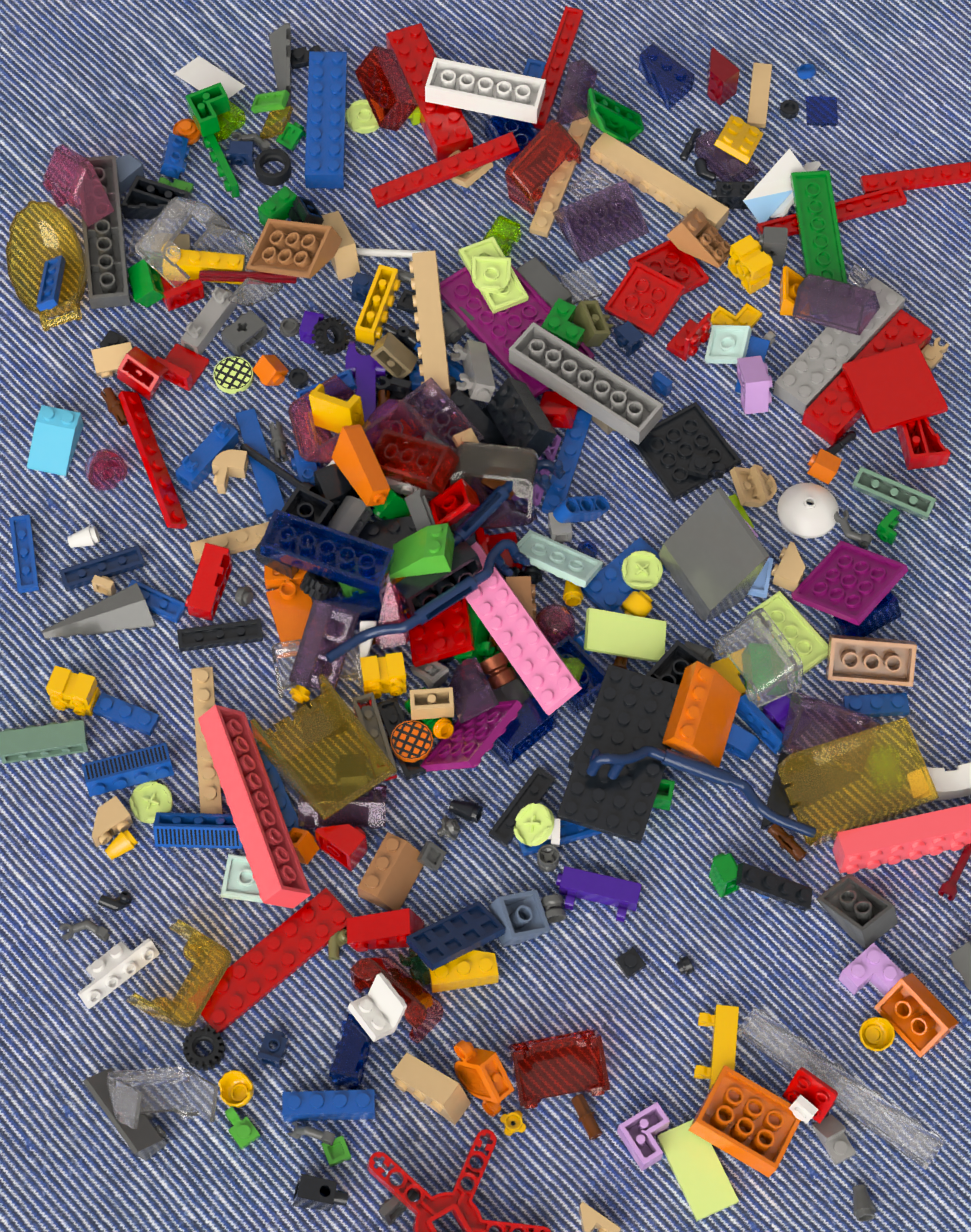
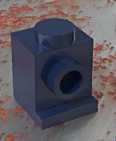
M230 141V149H226V160H230L231 165H249L250 168H253V141Z
M356 272L351 284V301L365 303L374 279L373 276Z
M629 321L623 325L619 324L614 329L613 333L616 335V343L619 347L626 350L627 357L643 347L644 335Z
M273 1030L272 1033L266 1032L260 1052L257 1055L260 1063L281 1068L289 1045L285 1033L278 1030ZM271 1043L278 1045L274 1049L269 1047Z

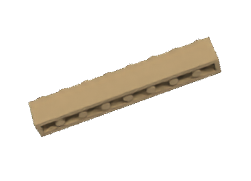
M603 133L591 146L590 159L593 162L607 168L609 172L620 176L625 182L636 186L643 193L654 197L656 201L667 205L672 211L686 216L696 207L717 230L728 220V207L612 136Z
M436 251L412 253L413 261H409L410 273H414V278H411L412 290L416 291V295H412L413 306L417 307L418 311L414 312L415 324H419V329L416 330L417 342H421V347H417L418 357L422 359L423 363L419 364L420 376H424V382H421L422 394H426L427 401L448 399L451 397Z

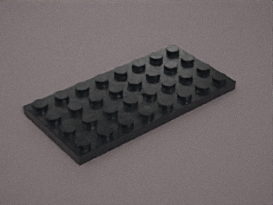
M608 665L557 814V819L641 845L666 766L661 764L660 760L647 756L640 761L626 764L615 780L608 777L611 764H603L595 776L588 775L586 770L589 766L592 751L595 748L599 749L601 753L613 754L631 753L642 746H653L664 751L666 749L671 750L672 748L663 744L662 741L680 685L614 665Z

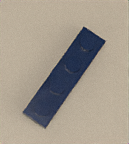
M137 545L61 569L59 572L65 590L69 591L91 584L94 575L110 578L146 565L140 547Z

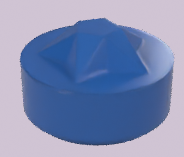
M803 64L797 68V76L800 79H809L816 75V69L813 64Z

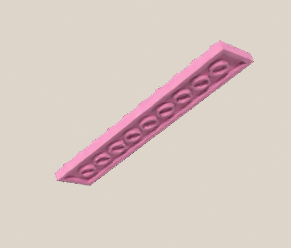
M475 542L470 547L476 552L482 567H484L487 554ZM494 565L491 577L478 585V589L465 598L546 714L550 715L579 692L582 687Z

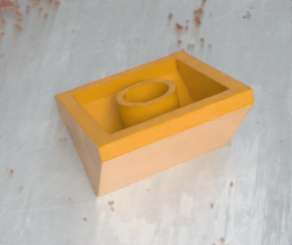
M784 266L780 280V315L808 317L810 316V301L807 281L788 266Z

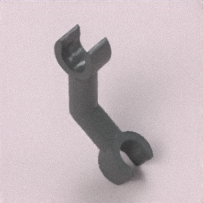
M239 132L231 133L232 139H234L232 141H254L261 151L270 149L268 146L271 144L267 140H263L258 134L241 135Z
M846 509L843 512L844 518L840 517L838 511H836L834 519L837 523H840L845 537L857 541L862 547L868 548V545L871 544L872 536L869 534H859L851 530L847 520L849 512Z
M84 920L73 925L64 923L59 926L61 931L69 929L67 934L62 935L63 940H69L73 937L74 933L85 929L94 933L104 942L110 936L107 929L96 925L90 920Z
M295 1121L291 1123L295 1126L294 1131L287 1133L295 1139L300 1138L302 1135H307L331 1146L336 1135L310 1126H303Z

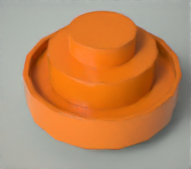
M182 119L173 127V134L188 138L187 145L196 143L201 137L192 119Z

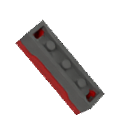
M373 692L353 697V709L376 784L397 778V768Z

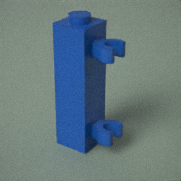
M218 421L213 426V431L196 450L181 461L182 465L175 471L177 482L194 492L213 471L212 462L219 453L232 450L239 442L238 430L231 424Z

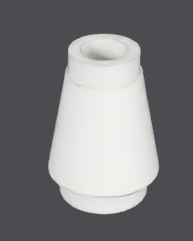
M88 526L67 537L71 548L95 546L96 543L100 542L95 526Z

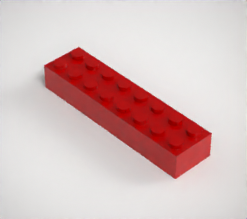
M419 23L386 33L388 52L402 83L409 85L421 113L420 123L437 161L448 158L457 150L463 152L473 148V135L460 108L425 102V86L434 57L437 58L422 24Z
M901 309L852 361L913 343H917L920 350H922L930 343L933 330ZM844 371L804 411L801 423L830 445L840 440L863 415Z

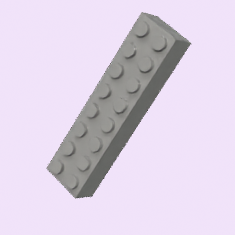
M874 277L775 381L773 394L803 416L804 411L843 371L842 365L851 362L901 309L903 310L905 298Z
M534 322L509 348V362L637 445L642 442L662 418V403Z

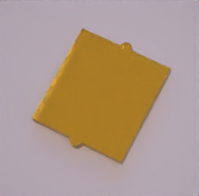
M288 106L285 109L269 112L260 137L266 139L283 134L293 107Z

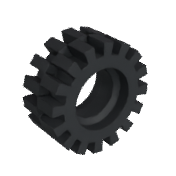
M330 317L314 325V330H312L311 334L315 336L312 337V340L316 341L314 346H319L317 350L319 352L323 351L322 354L333 355L347 348L346 346L349 342L346 340L350 339V335L346 333L349 332V329L345 330L344 327L347 325L345 323L341 324V319L336 320V317ZM328 329L334 334V343H331L327 337Z
M308 571L305 573L300 588L305 594H309L310 597H314L318 601L334 603L340 590V585L333 578L328 580L314 572Z
M204 1026V1029L197 1027V1031L191 1030L190 1036L186 1035L185 1042H183V1052L191 1067H196V1070L199 1071L201 1068L204 1071H208L209 1067L214 1069L216 1064L219 1065L221 1063V1058L225 1056V1046L219 1032L217 1033L215 1029L212 1028L210 1030L208 1026ZM208 1041L213 1045V1050L208 1056H199L195 1052L199 1042Z

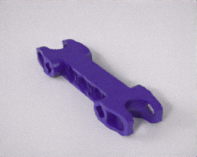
M349 341L345 356V369L352 371L357 385L355 395L361 397L365 428L363 430L376 458L385 457L386 429H376V378L380 376L386 377V369L370 355L359 354L355 348V341Z

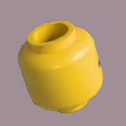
M633 591L622 603V608L625 614L646 617L653 608L651 604L653 601L643 591Z

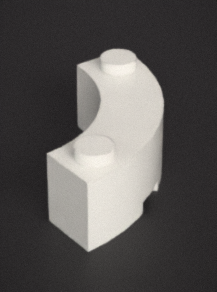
M971 762L958 765L957 770L945 771L944 768L924 766L907 774L913 798L923 800L924 803L971 795Z

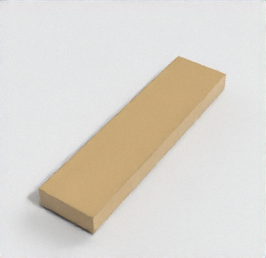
M753 63L747 124L757 128L766 127L772 64Z

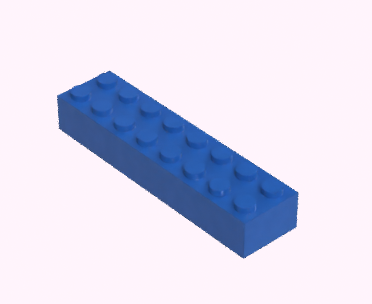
M309 51L305 152L306 188L344 189L348 76L347 52Z

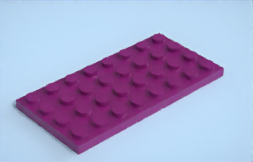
M512 265L513 271L529 296L528 301L494 314L480 290L473 284L466 266L441 281V299L459 315L480 342L486 343L489 352L515 380L526 383L535 398L550 389L509 362V348L533 322L541 327L551 311V307ZM459 307L465 309L475 319L471 321ZM582 342L578 351L594 360L595 355Z

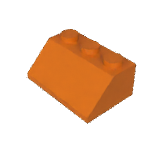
M913 973L901 978L874 1006V1009L892 1024L894 1030L920 1058L946 1037L959 1023Z

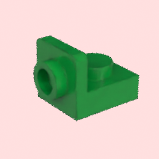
M287 121L276 142L294 151L302 136L306 138V133L303 131L304 127L297 122L291 124Z
M895 508L879 523L876 530L878 537L890 545L895 542L897 533L894 529L899 524L900 512Z

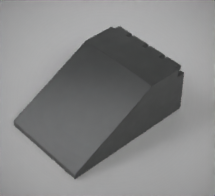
M722 487L716 489L663 543L658 554L663 566L668 572L670 571V576L677 586L682 589V593L690 605L694 606L693 609L704 622L712 620L742 602L770 556Z

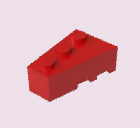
M927 418L896 427L907 470L947 465L951 452L948 448L944 447L940 441V436L937 433L935 434Z
M205 543L198 570L192 583L191 593L188 594L185 602L189 615L213 621L233 568L228 548Z
M410 908L346 918L347 944L359 952L367 951L368 949L410 947L406 943V937L423 929L424 921Z

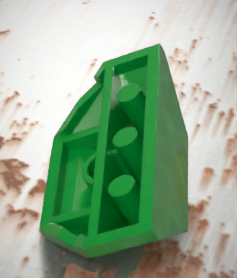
M592 88L588 89V118L598 129L625 144L630 143L644 131L642 117L639 113Z

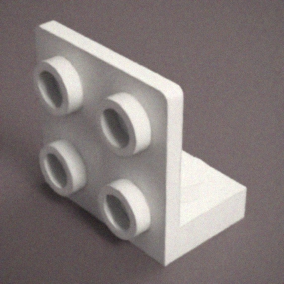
M382 973L376 975L366 996L350 1002L348 1006L349 1011L373 1042L394 1033L407 1008L404 999L396 992L391 982Z

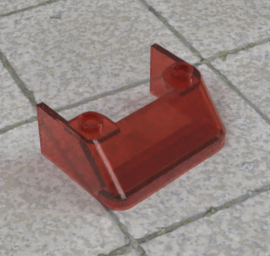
M555 119L550 120L509 164L505 171L509 199L531 215L535 213L533 203L539 201L543 195V183L565 160L568 162L576 161L579 164L582 162L580 146L562 124Z

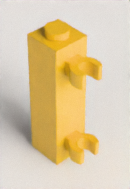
M716 1004L714 1015L699 1013L698 1026H713L710 1067L696 1065L694 1078L709 1079V1090L712 1088L724 1065L735 1071L739 1007Z

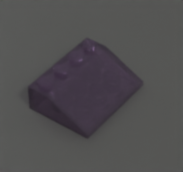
M626 179L553 212L560 231L581 263L649 233Z

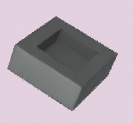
M426 841L417 861L435 872L438 871L447 852L433 842Z

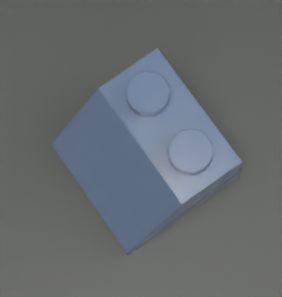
M537 889L499 896L488 906L492 915L505 927V934L499 937L501 947L521 944L551 931Z

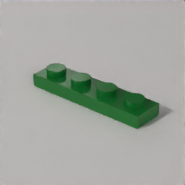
M214 133L202 138L205 149L209 148L210 150L209 156L212 163L217 165L216 171L219 178L223 177L224 179L223 185L226 192H230L232 198L240 196L238 183Z

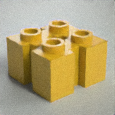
M748 235L732 244L729 253L731 257L728 259L727 268L736 278L738 277L741 280V285L746 291L752 294L768 285L773 260L769 254H766L764 251L761 252L760 243L754 240L751 235Z
M402 652L385 654V657L377 658L376 655L360 658L364 694L373 692L375 699H378L384 693H390L391 696H399L407 692Z
M59 666L54 667L46 686L54 708L61 711L70 708L79 716L88 715L92 717V709L101 694L99 687H96V677L80 672L76 674L69 669Z

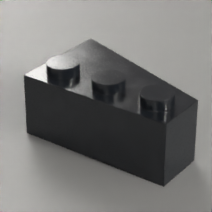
M137 175L121 204L124 219L185 221L192 208V201L188 191Z

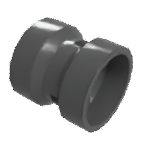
M551 844L543 845L538 850L537 865L544 872L554 871L558 867L559 851Z
M553 894L541 899L548 923H556L566 919V912L562 908L564 904L562 895Z

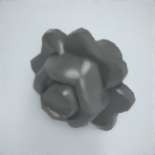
M445 815L441 819L442 827L437 829V833L440 837L446 835L455 841L458 837L460 826L456 819L448 818Z

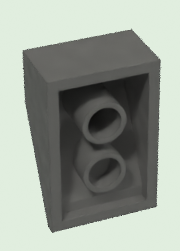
M851 874L844 876L817 898L821 906L842 929L864 948H868L898 924L895 906Z

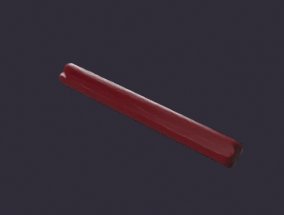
M199 271L200 281L294 284L297 282V277L264 272Z

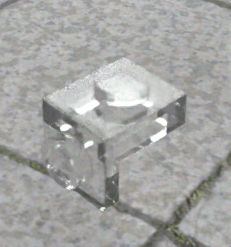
M857 263L851 267L848 278L857 286L855 297L873 279L865 268H861Z

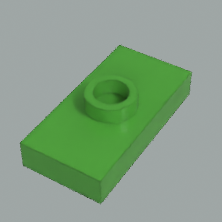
M287 90L256 94L251 110L255 114L285 109L290 93Z

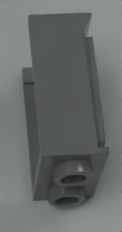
M419 489L405 498L417 531L426 526L435 525L429 501L442 492ZM453 524L450 526V529L452 534L454 535L453 532L456 530V528Z

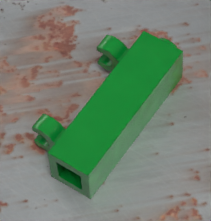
M470 604L469 611L475 650L454 656L463 667L480 666L484 656H494L496 650L495 647H490V642H487L489 631Z

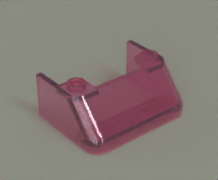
M63 144L56 147L43 176L44 181L42 183L48 192L50 191L57 207L59 208L67 202L71 207L75 206L79 209L88 227L112 213L114 209L90 161Z
M336 374L321 383L324 385L325 394L345 401L354 395V391ZM310 390L292 402L288 409L298 452L307 462L330 463L333 460L331 457L340 433L332 437L329 430L314 425L309 394L312 391Z

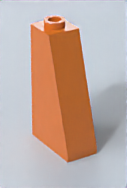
M360 424L343 426L331 458L367 507L385 504L390 487Z

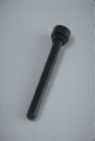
M241 444L240 449L242 451H247L250 457L296 488L300 485L316 494L315 485L310 482H301L247 444Z

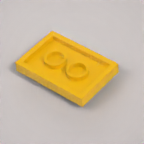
M731 114L714 145L748 164L764 133L757 127L745 123L740 117H735Z

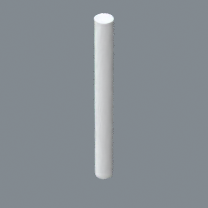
M356 248L357 256L412 258V253L426 252L424 250Z

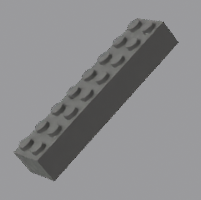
M116 155L78 158L77 170L91 309L129 306L131 302Z

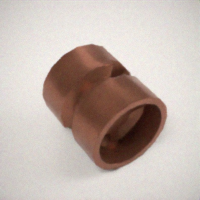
M503 652L480 663L483 672L490 674L488 681L493 690L517 679L513 668L507 667L509 661Z

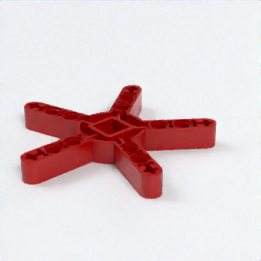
M481 1130L475 1136L451 1192H443L431 1196L383 1152H375L367 1162L370 1174L416 1215L413 1223V1232H437L433 1222L449 1212H452L463 1232H489L491 1227L497 1228L499 1232H513V1230L521 1232H551L550 1229L544 1226L482 1219L481 1213L472 1202V1199L496 1145V1135L491 1130ZM485 1136L490 1144H487L482 1152L478 1151L482 1145V1140L480 1139H483ZM472 1157L480 1159L481 1168H473L470 1164V1159ZM381 1159L383 1161L382 1167L376 1169L374 1167L375 1161ZM388 1167L392 1168V1169L387 1173L386 1177H384L383 1174H384L385 1170H387ZM393 1174L399 1175L402 1183L398 1186L393 1185L390 1182V1176ZM462 1179H469L471 1181V1190H464L462 1188ZM415 1190L419 1194V1200L416 1202L410 1201L407 1197V1192Z

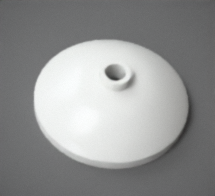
M799 483L789 487L781 495L777 506L778 518L783 527L793 535L802 538H817L830 532L836 524L834 514L836 511L839 513L837 501L830 491L813 483Z

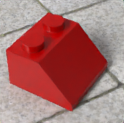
M461 478L429 501L435 525L448 523L450 527L469 512L474 511L480 505L477 493Z
M350 824L320 827L315 830L316 842L319 848L350 871L356 867L367 853L366 834L357 826L354 828Z

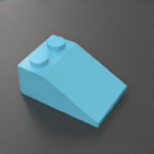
M41 405L35 423L27 463L28 469L67 476L84 426L81 413Z

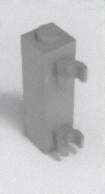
M216 287L212 292V297L193 322L190 321L187 325L186 332L180 339L181 346L201 355L237 307L236 295L230 290Z
M467 340L464 348L459 344H454V351L458 353H450L451 360H462L465 372L459 375L460 380L464 382H456L457 389H468L470 399L489 402L496 386L486 343Z

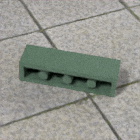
M862 466L852 484V489L926 521L936 502V498Z
M71 719L65 723L50 722L44 726L29 725L23 729L8 728L0 732V758L3 764L89 752L84 720Z

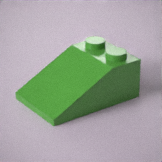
M448 523L426 526L393 544L390 579L451 572L455 539Z

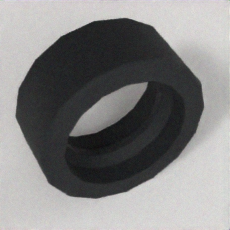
M276 148L267 149L258 154L255 159V172L258 180L268 186H278L289 180L291 176V160L288 154ZM270 161H278L284 165V169L278 173L270 174L264 172L262 166Z

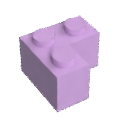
M761 356L737 358V376L741 385L740 402L744 414L768 412V405L772 402L771 392L769 391V388H772L771 375L768 376L767 364L763 363Z
M873 943L842 970L838 980L853 995L870 981L885 996L901 978L905 977V974Z
M658 1102L618 1125L617 1133L641 1171L660 1161L663 1155L661 1148L653 1137L666 1130L670 1120Z

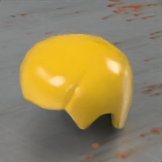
M868 1018L861 1024L859 1030L860 1042L871 1051H883L893 1043L895 1038L894 1027L886 1018Z
M231 1070L225 1073L218 1082L220 1098L230 1107L240 1108L248 1104L254 1094L252 1080L241 1071Z

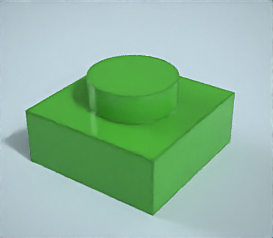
M343 1135L335 1138L332 1146L325 1143L321 1144L330 1167L351 1159Z

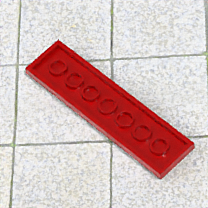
M325 888L193 996L189 1003L211 1028L215 1029L217 1033H222L328 945L330 937L337 931L347 929L346 918L353 916Z

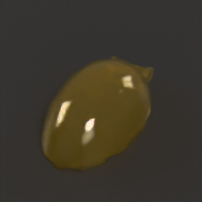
M30 201L27 207L20 212L17 211L9 227L10 238L6 245L7 268L10 281L18 298L28 310L39 315L42 329L46 332L49 331V328L76 319L78 321L82 320L79 303L84 296L87 283L86 257L75 228L65 214L48 201ZM63 255L66 263L58 305L49 310L39 311L36 304L45 261Z

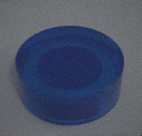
M584 541L578 545L577 551L593 558L597 557V547L593 542Z

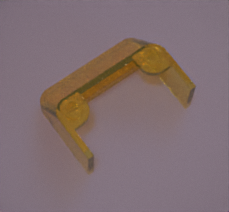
M178 919L169 928L187 939L183 948V955L194 965L173 1001L165 997H157L150 1002L135 992L128 996L126 1001L157 1020L180 1028H189L196 1023L230 965L232 957L228 949Z

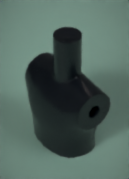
M387 324L384 329L385 332H391L412 352L416 351L414 350L417 343L415 332L406 326H400L397 330Z

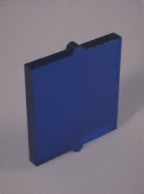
M822 95L819 97L806 96L807 125L821 127L838 126L837 97H823Z

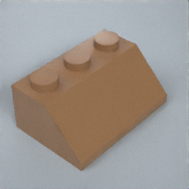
M387 832L357 887L358 897L388 911L400 910L424 866L417 861L420 851L408 841Z

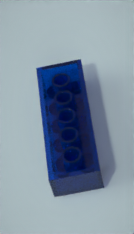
M278 509L274 510L260 543V553L262 556L377 596L381 594L394 561L393 549Z

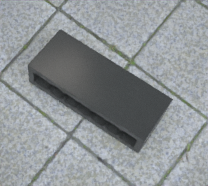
M346 496L303 561L302 567L330 580L334 574L332 570L340 565L373 514L371 507H367L362 500L356 497Z

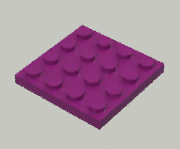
M840 541L791 595L793 600L859 626L908 572L906 564Z
M518 700L469 705L453 724V734L447 739H441L420 766L426 769V772L475 768L480 764L482 756L492 749L494 741L506 731V726L518 716V711L521 709L522 704Z

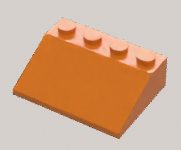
M699 661L687 666L684 670L662 743L691 758L720 767L741 693L715 669Z
M724 1065L697 1112L689 1131L769 1178L777 1170L801 1120L797 1119L789 1109L792 1104Z

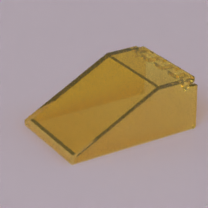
M321 674L319 675V683L322 694L309 702L312 707L311 709L306 704L291 713L294 718L293 721L287 716L273 725L276 732L271 728L264 731L254 718L250 720L253 737L276 770L326 820L395 774L397 769L326 677Z
M906 717L792 753L778 765V773L782 784L791 785L785 788L790 804L799 805L793 809L797 821L817 829L813 838L803 835L806 844L808 843L809 846L834 840L838 832L873 825L939 798Z

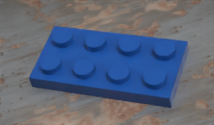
M641 537L599 571L585 588L581 587L582 592L601 610L608 611L617 605H620L622 608V603L633 591H640L628 586L622 578L621 569L626 557L635 551H647L656 555L655 557L660 560L658 553Z

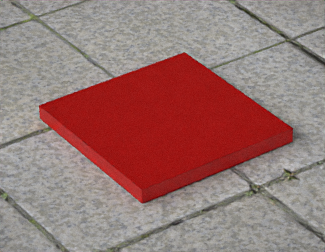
M917 343L842 365L844 374L872 434L948 411V406Z

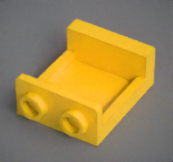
M320 383L310 392L309 400L315 426L340 434L343 426L360 424L363 429L365 428L360 396L353 395L348 401H344L325 394L324 385Z

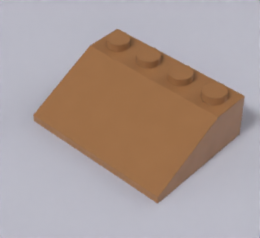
M268 218L246 269L311 279L335 256L342 238L332 226Z

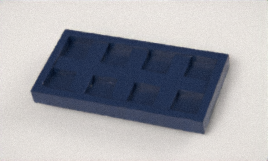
M477 901L407 936L406 943L433 971L504 935L505 927L480 901Z

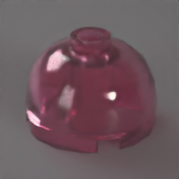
M100 449L92 453L87 459L85 473L91 485L96 489L109 490L117 486L115 483L125 479L127 465L117 452L110 449Z
M551 604L543 607L538 612L535 622H537L538 627L553 647L560 644L563 646L572 640L575 634V619L567 607Z

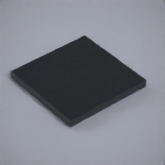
M697 402L658 422L639 445L629 439L630 444L674 502L717 478L713 475H709L708 479L688 475L693 454L713 458V464H725V473L733 467L741 465L742 462Z

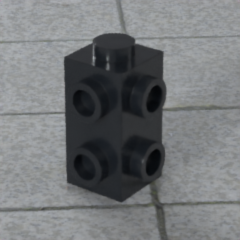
M716 182L715 189L711 191V198L729 209H749L743 200L755 188V182Z

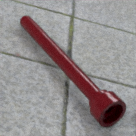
M971 843L964 847L949 880L941 884L938 894L942 897L944 893L949 895L947 899L953 901L958 893L956 884L971 855Z

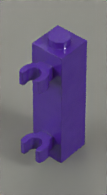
M564 866L563 873H558L556 885L560 886L559 894L567 895L564 909L573 910L575 898L618 907L616 921L625 922L627 910L636 911L642 886L641 883Z

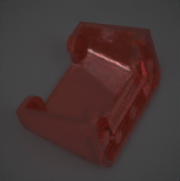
M386 956L362 958L350 969L352 986L359 993L363 989H370L376 975L382 973L391 982L392 987L404 999L407 1005L404 1015L406 1021L412 1026L409 1038L416 1044L442 1019L443 1007L440 1002L390 958Z
M595 1029L518 1042L508 1046L520 1107L524 1106L525 1109L535 1108L543 1098L581 1091L591 1093L592 1096H600L605 1094V1091L610 1090L602 1037Z

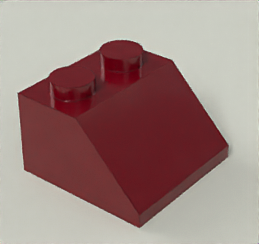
M714 47L710 51L707 95L712 101L722 105L736 94L740 70Z

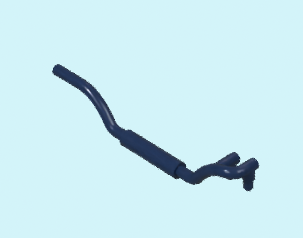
M538 460L524 471L514 474L503 486H498L453 532L455 539L454 547L461 542L467 541L510 497L509 493L518 484L530 479L545 492L548 491L552 486L549 476L546 474L541 475L538 472L542 469H547L558 479H561L565 474L562 461ZM401 599L393 606L394 610L399 614L405 610Z
M503 539L488 553L483 570L473 577H466L416 610L414 615L406 621L379 625L361 631L325 654V656L332 663L369 639L387 634L405 633L419 624L427 623L477 590L478 585L491 577L494 565L502 576L511 577L513 570L506 565L500 555L506 549L509 551L514 563L527 566L530 564V559L520 552L514 541Z
M642 746L631 753L613 754L601 753L599 749L595 748L590 756L589 766L586 770L587 774L595 776L603 764H611L608 777L613 780L617 779L626 764L640 761L647 756L660 760L661 764L723 787L729 785L741 790L759 814L780 827L811 838L816 834L817 829L815 827L780 815L769 808L747 781L733 776L730 771L669 749L664 751L653 746Z

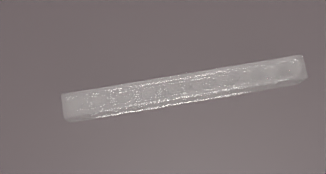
M754 1007L739 1027L737 1035L794 1076L799 1068L803 1067L836 1090L838 1096L834 1102L837 1107L925 1170L945 1142L941 1140V1137L936 1132L926 1130L922 1127V1123L919 1120L905 1115L898 1105L890 1104L884 1100L880 1092L874 1089L870 1090L859 1077H852L845 1072L846 1069L842 1065L828 1060L824 1052L819 1049L814 1050L803 1037L795 1036L789 1032V1028L785 1024L772 1020L770 1014L765 1010H758Z

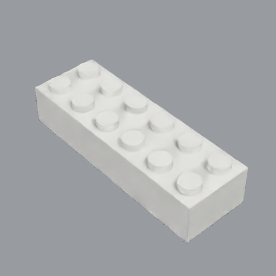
M434 57L425 86V102L537 124L545 96L546 80Z

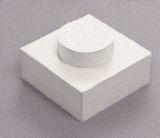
M554 819V828L548 839H551V845L555 847H560V819Z
M801 1094L789 1107L793 1115L806 1124L819 1110Z

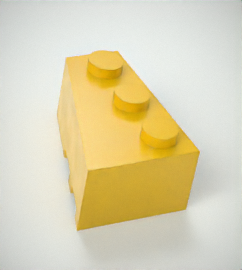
M472 950L433 971L428 967L432 993L495 984L499 980L495 953Z

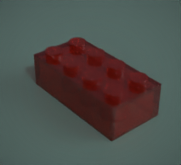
M374 46L356 69L355 74L379 127L398 131L418 104L393 50Z
M388 429L383 430L373 450L385 478L439 494H443L460 459L448 446Z

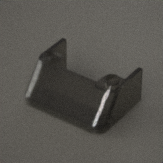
M462 442L458 445L455 452L450 486L461 478L471 486L472 477L513 481L512 489L514 494L519 498L528 499L527 518L531 519L535 506L538 454L530 448Z

